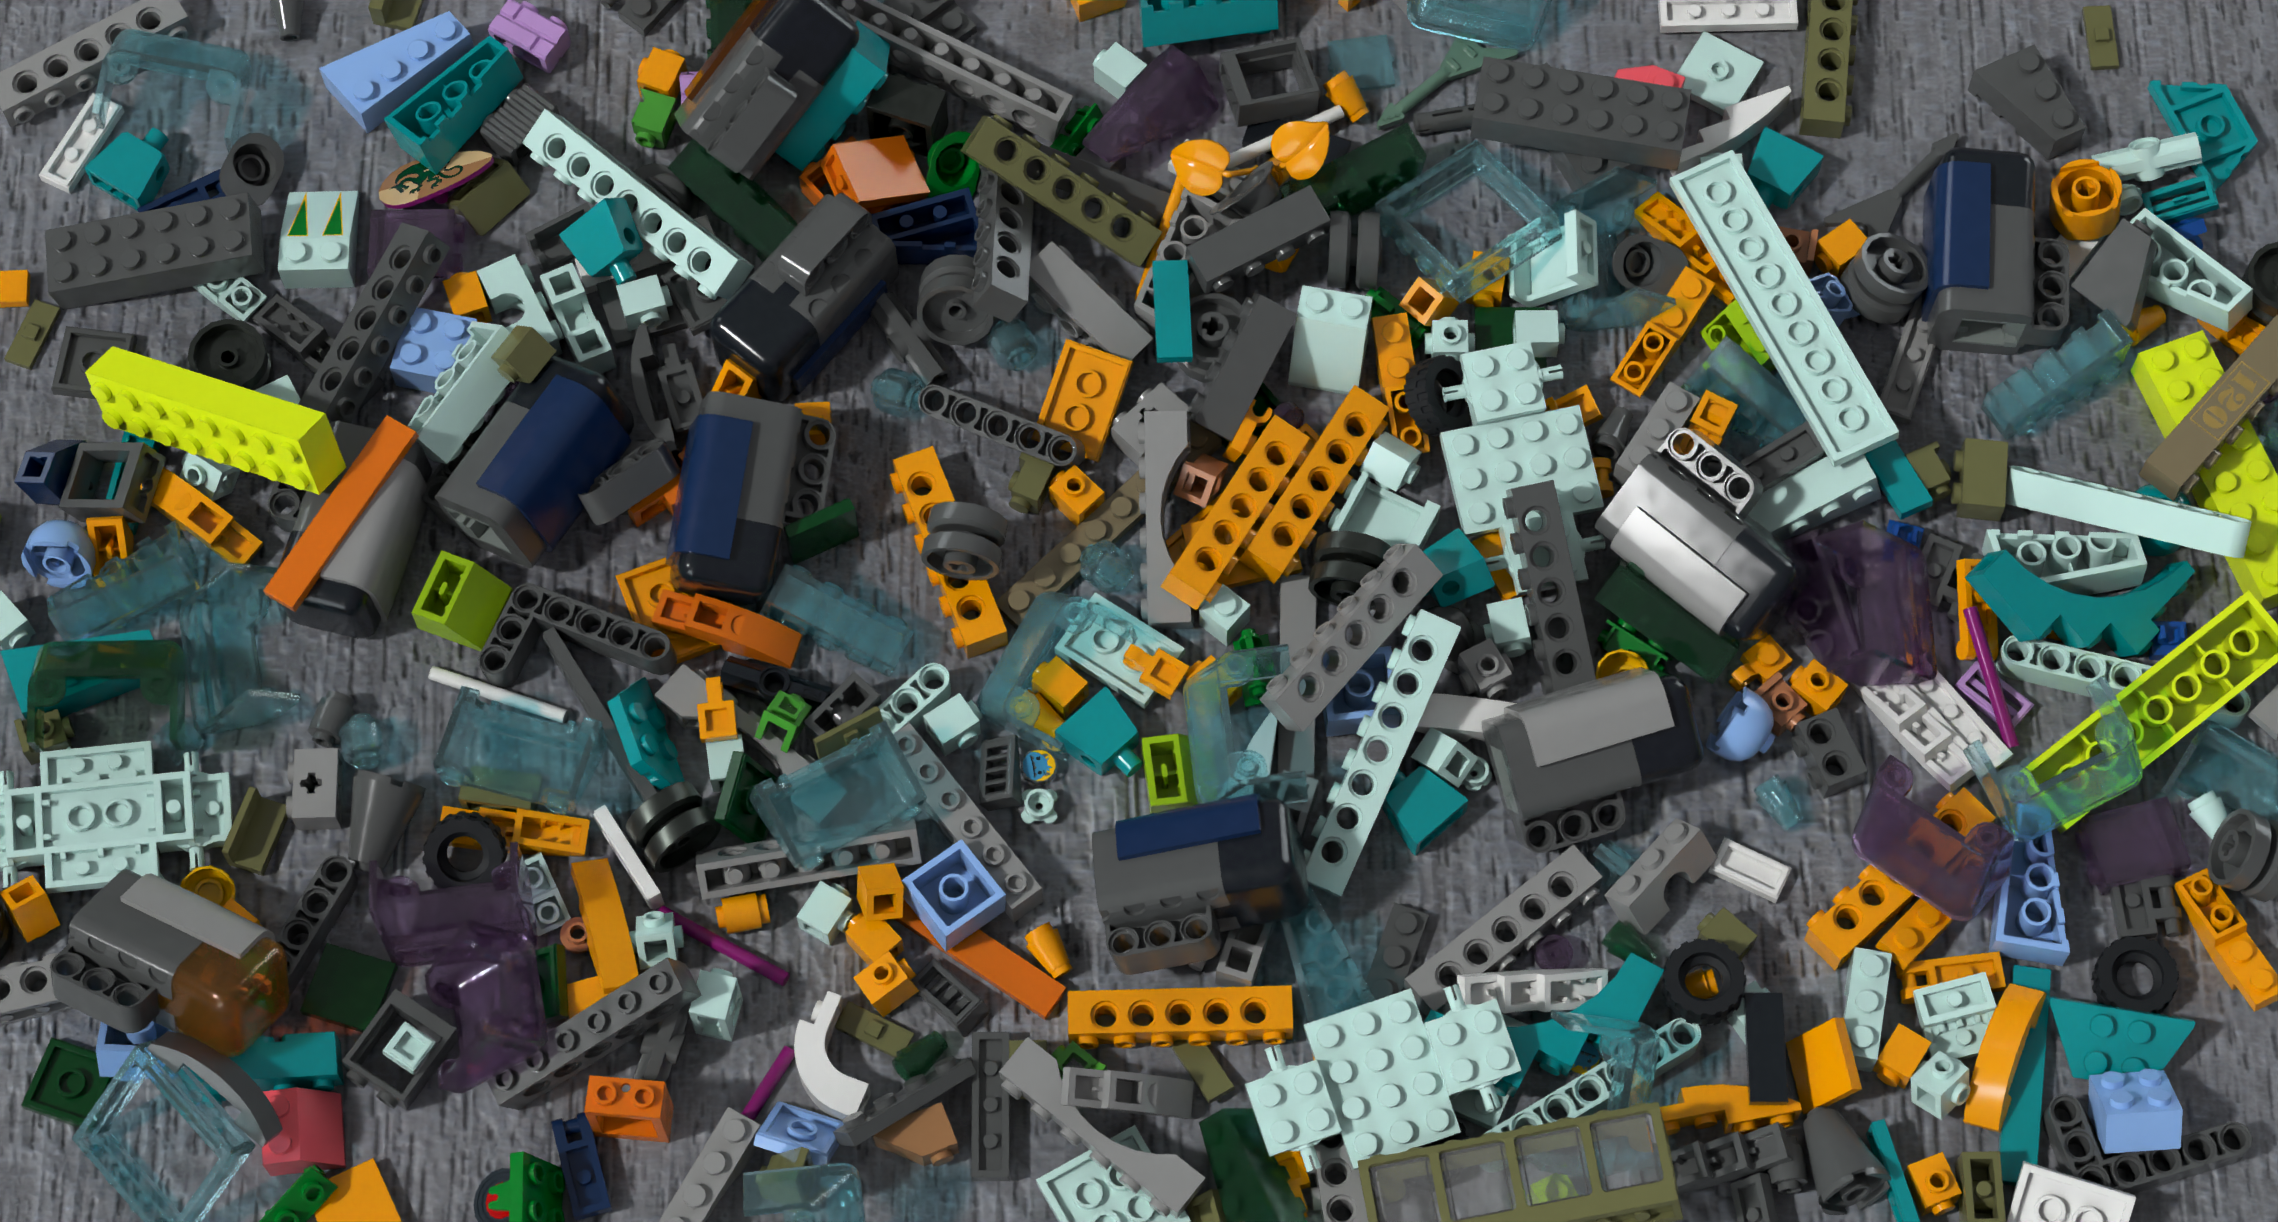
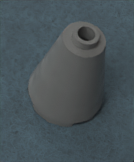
M361 769L355 770L352 785L348 859L355 861L354 869L375 874L376 868H385L423 800L426 788L407 781L395 780L387 775Z
M1826 1106L1816 1107L1807 1114V1118L1803 1122V1129L1818 1202L1822 1211L1828 1215L1847 1214L1845 1207L1856 1204L1860 1210L1880 1199L1890 1188L1887 1181L1891 1180L1889 1172L1835 1108H1827Z

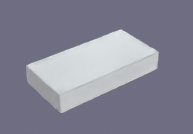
M1724 837L1716 854L1718 858L1710 866L1708 873L1776 904L1792 868Z

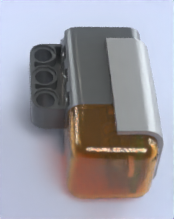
M129 869L118 873L76 913L69 925L70 937L68 938V945L54 957L50 964L53 993L60 1002L124 1033L139 1032L153 1021L176 1033L190 1036L213 1048L220 1054L232 1058L246 1052L286 1011L290 1001L287 955L283 946L276 941L273 932L152 873L141 876Z

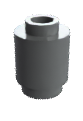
M328 691L326 696L320 699L308 728V732L313 736L312 740L316 744L327 748L342 744L355 713L353 709L354 700L336 691Z
M1786 1136L1793 1161L1767 1169L1771 1187L1778 1189L1779 1194H1794L1801 1191V1186L1805 1185L1808 1181L1802 1146L1798 1144L1797 1137Z

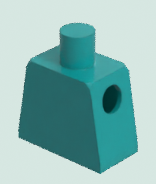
M1765 126L1747 175L1768 210L1772 204L1782 209H1788L1818 175L1824 155Z
M154 127L150 129L142 140L129 132H123L86 165L85 171L94 186L138 211L137 208L155 199L169 173V164L165 155L161 152L169 139L163 132Z
M625 197L604 198L559 234L562 241L590 276L605 277L613 275L617 285L637 279L630 261L643 251L644 246Z
M1459 528L1423 551L1443 574L1425 595L1430 594L1440 607L1449 606L1495 586L1484 557Z
M1106 686L1055 730L1056 744L1098 775H1105L1116 765L1127 777H1131L1143 765V761L1132 751L1139 744V732Z
M1420 766L1408 777L1398 768L1389 788L1390 792L1386 795L1382 806L1390 822L1410 851L1416 856L1466 813L1468 799L1427 768Z

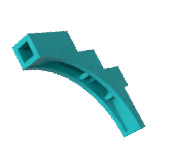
M2007 550L1987 553L1965 578L2019 642L2029 640L2040 641L2053 630L2061 641L2069 647H2085L2089 649L2103 638L2118 657L2132 655L2138 657L2151 648L2153 645L2151 640L2160 631L2153 621L2165 612L2166 607L2164 605L2171 598L2176 597L2187 588L2188 583L2186 581L2194 574L2195 570L2187 560L2167 564L2149 581L2127 593L2113 597H2092L2070 593L2046 583L2025 569Z
M1631 952L1617 975L1596 996L1573 1011L1546 1022L1506 1027L1522 1071L1503 1077L1494 1084L1497 1095L1506 1096L1508 1094L1514 1097L1533 1059L1540 1062L1539 1066L1546 1072L1553 1075L1561 1073L1567 1076L1586 1039L1591 1040L1596 1049L1609 1055L1617 1054L1624 1050L1664 969ZM1431 1009L1424 1023L1443 1017L1444 1014Z

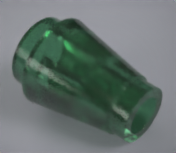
M1618 920L1601 941L1607 947L1606 952L1623 961H1626L1631 952L1651 963L1658 955L1652 951V948L1629 922L1625 925Z
M932 1031L930 1034L897 1051V1057L892 1060V1065L904 1081L920 1074L925 1076L948 1048V1044L941 1034L937 1031Z

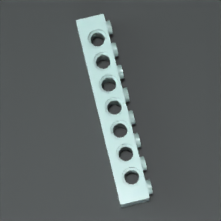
M544 109L523 140L522 144L532 151L530 157L544 167L550 165L556 169L553 175L568 186H571L572 183L580 188L577 194L587 202L595 205L596 202L599 203L604 198L625 197L641 241L646 240L652 245L649 251L665 262L668 259L674 262L676 265L673 270L689 281L692 278L700 283L698 289L709 298L716 300L719 296L729 300L754 268L746 259L564 117ZM566 146V150L561 156L562 150ZM590 164L589 171L585 175V170L587 166ZM614 183L613 189L609 193V188L611 184ZM638 201L637 208L633 212V206ZM662 220L661 228L657 231V225ZM686 239V246L681 251V245L683 241ZM711 258L710 266L705 270L706 262Z
M1420 609L1416 616L1409 615L1401 632L1402 635L1407 636L1401 650L1396 647L1394 648L1386 668L1392 670L1386 683L1382 681L1378 683L1371 701L1377 703L1371 717L1365 714L1356 734L1362 737L1356 750L1352 748L1348 750L1341 768L1347 770L1341 784L1335 781L1329 792L1326 802L1332 804L1326 817L1322 815L1318 817L1311 835L1317 837L1311 851L1304 849L1307 881L1309 884L1337 897L1342 896L1461 630V626L1423 609ZM1422 641L1429 645L1431 649L1429 660L1419 661L1413 656L1412 646L1415 642ZM1409 675L1414 678L1416 690L1413 694L1406 695L1399 691L1397 688L1399 676ZM1394 708L1400 713L1401 723L1397 728H1389L1383 723L1382 713L1385 709ZM1377 741L1385 746L1386 757L1383 761L1375 762L1368 757L1367 747L1369 743ZM1364 775L1371 781V790L1367 795H1358L1352 789V780L1355 776ZM1343 808L1352 810L1356 815V824L1352 829H1344L1337 823V814ZM1327 842H1334L1341 848V858L1336 863H1329L1322 857V847Z

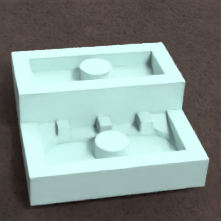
M1986 972L1913 990L1922 1035L1932 1042L1927 1050L1929 1059L1938 1051L1958 1060L1978 1056L1985 1032L1997 1007Z

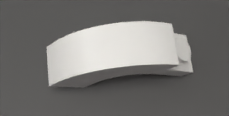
M827 991L824 1001L818 1000L813 1009L811 1021L814 1024L799 1020L795 1033L794 1054L802 1085L811 1100L830 1117L843 1121L853 1113L859 1111L864 1113L871 1096V1091L868 1083L841 1073L831 1064L827 1057L828 1044L844 1008L842 996Z

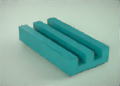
M2210 173L2141 194L2145 208L2166 224L2220 209ZM2206 186L2207 190L2200 191L2187 196L2183 195L2177 198H2173V200L2167 201L2158 205L2152 206L2151 204L2152 202L2172 197L2191 190H2195Z

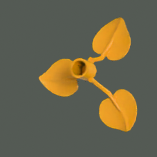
M1291 121L1283 124L1274 132L1271 141V151L1274 157L1267 161H1272L1274 164L1271 174L1279 187L1290 176L1297 180H1304L1314 176L1321 169L1329 149L1330 129L1328 122ZM1195 139L1183 142L1175 147L1170 155L1182 185L1189 192L1199 196H1208L1216 193L1223 185V176L1231 178L1249 175L1258 167V165H1254L1251 168L1233 171L1225 170L1230 162L1229 152L1220 143L1208 139ZM1299 248L1296 249L1295 254L1290 258L1280 262L1276 259L1266 264L1265 268L1278 273L1286 272L1290 263L1297 255Z

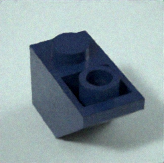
M55 439L26 451L14 483L36 504L59 505L79 443L87 442L85 440Z

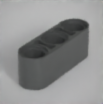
M656 438L643 444L604 470L594 479V484L590 486L588 493L583 492L581 495L579 493L577 495L593 523L601 525L613 520L671 481L680 473L681 469L664 439Z

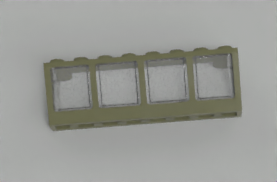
M1642 1102L1634 1104L1632 1107L1612 1111L1601 1110L1592 1115L1577 1118L1566 1117L1556 1122L1536 1126L1525 1125L1519 1129L1501 1133L1489 1132L1481 1137L1466 1140H1449L1440 1145L1425 1148L1414 1147L1405 1152L1390 1155L1379 1154L1369 1159L1357 1161L1368 1222H1672L1683 1219L1670 1144L1659 1102Z

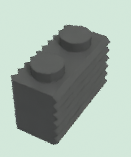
M524 83L522 88H519V90L514 89L509 93L504 106L500 108L499 112L489 114L483 121L480 132L484 144L515 167L530 151L522 142L544 109L559 115L557 105L530 85Z

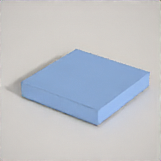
M779 1101L756 1133L754 1146L776 1153L804 1147L809 1149L813 1164L825 1168L839 1147L833 1131L844 1124L841 1120Z

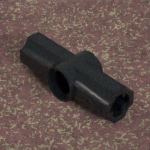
M729 655L721 669L720 678L724 689L762 700L766 706H769L778 692H770L766 690L767 687L772 683H781L784 685L781 691L787 694H797L804 699L805 703L812 706L809 716L832 694L831 687L790 675L780 666L764 667Z

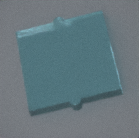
M1387 34L1328 41L1330 58L1328 71L1332 72L1333 77L1346 70L1349 76L1353 75L1360 91L1395 87L1392 68L1394 57L1390 56Z

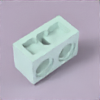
M713 968L711 972L700 970L696 985L702 996L692 1001L689 1009L695 1033L732 1042L743 1002L738 980L736 977H733L731 972L723 969Z

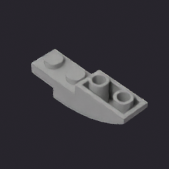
M1063 1067L1061 1105L1191 1119L1194 1081L1115 1070Z

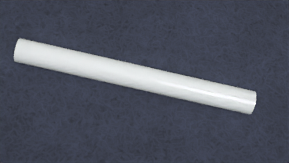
M1337 105L1304 121H1325L1331 124L1344 118V112L1341 106ZM1273 135L1230 153V162L1225 170H1229L1271 151Z
M432 666L429 672V680L563 724L568 716L567 709L436 666Z

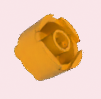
M2079 159L2065 164L2060 168V172L2056 177H2053L2050 187L2049 217L2053 226L2065 239L2070 241L2094 240L2110 235L2116 228L2120 216L2122 183L2119 175L2111 167L2108 170L2100 166L2099 161Z

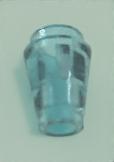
M1778 774L1753 790L1758 797L1755 800L1781 825L1784 831H1787L1803 820L1787 781H1782Z

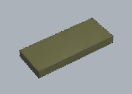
M2111 5L2083 7L2082 13L2091 70L2118 69L2119 60Z
M34 299L4 358L5 361L31 370L61 309Z
M875 706L814 738L813 742L819 761L823 763L884 731L885 727L880 709Z
M848 1001L835 1025V1029L900 1061L915 1036L913 1032Z
M1176 1040L1173 1042L1172 1050L1209 1104L1235 1090V1086L1207 1046H1190L1188 1040Z

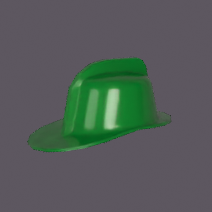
M955 131L937 140L931 146L927 158L929 170L926 184L930 190L928 198L969 187L973 197L980 171L979 163L960 151L971 133Z

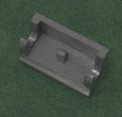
M587 202L525 234L530 252L543 274L569 263H575L574 259L576 257L562 241L559 234L591 209Z

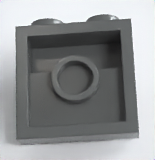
M885 0L883 4L961 42H964L977 32L976 24L955 3V0Z

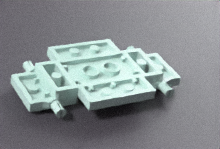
M1530 340L1461 354L1459 359L1463 372L1462 384L1442 387V395L1444 396L1445 403L1465 398L1468 403L1473 426L1441 432L1439 437L1462 532L1466 537L1498 531L1503 555L1484 558L1489 571L1507 569V572L1513 579L1516 595L1528 594L1527 590H1522L1519 584L1518 569H1521L1522 565L1520 555H1514L1510 534L1515 532L1512 519H1506L1502 499L1507 497L1506 490L1554 480L1576 584L1587 582L1589 578L1584 562L1585 552L1605 549V541H1603L1604 537L1602 534L1581 538L1576 529L1573 516L1603 510L1604 503L1580 406L1576 405L1545 411L1547 407L1542 391L1543 382L1563 379L1561 365L1558 364L1540 369L1535 361ZM1530 511L1526 515L1525 524L1528 529L1536 532L1542 525V518L1537 512ZM1539 546L1533 552V560L1540 567L1546 566L1550 559L1549 552L1544 547ZM1546 582L1542 585L1540 591L1555 589L1556 587L1552 583Z
M151 741L40 752L41 786L14 789V772L6 770L5 775L4 771H1L0 871L3 872V890L10 887V879L11 886L18 883V870L31 866H45V889L48 894L104 888L118 873L125 869H129L141 876L152 873L160 877L159 851L160 853L174 851L189 852L190 871L197 868V859L198 867L205 866L204 850L212 847H222L233 825L231 778L229 772L215 774L199 772V753L191 751L192 765L189 752L183 754L185 771L154 774L153 745Z
M1459 984L1452 985L1453 992L1450 986L1446 987L1443 990L1451 1010L1443 1017L1423 1024L1410 988L1304 1024L1303 1027L1315 1059L1314 1061L1299 1066H1286L1280 1044L1273 1046L1277 1061L1271 1047L1264 1049L1272 1071L1261 1079L1246 1083L1245 1088L1269 1157L1286 1151H1300L1306 1173L1313 1171L1309 1156L1315 1170L1322 1168L1314 1146L1323 1139L1341 1134L1352 1169L1354 1170L1358 1168L1357 1161L1369 1159L1379 1154L1390 1155L1405 1152L1410 1148L1421 1147L1461 1133L1449 1096L1467 1090H1479L1486 1111L1492 1110L1493 1106L1494 1109L1501 1107L1494 1084L1501 1078L1522 1070L1497 999L1478 1005H1465Z

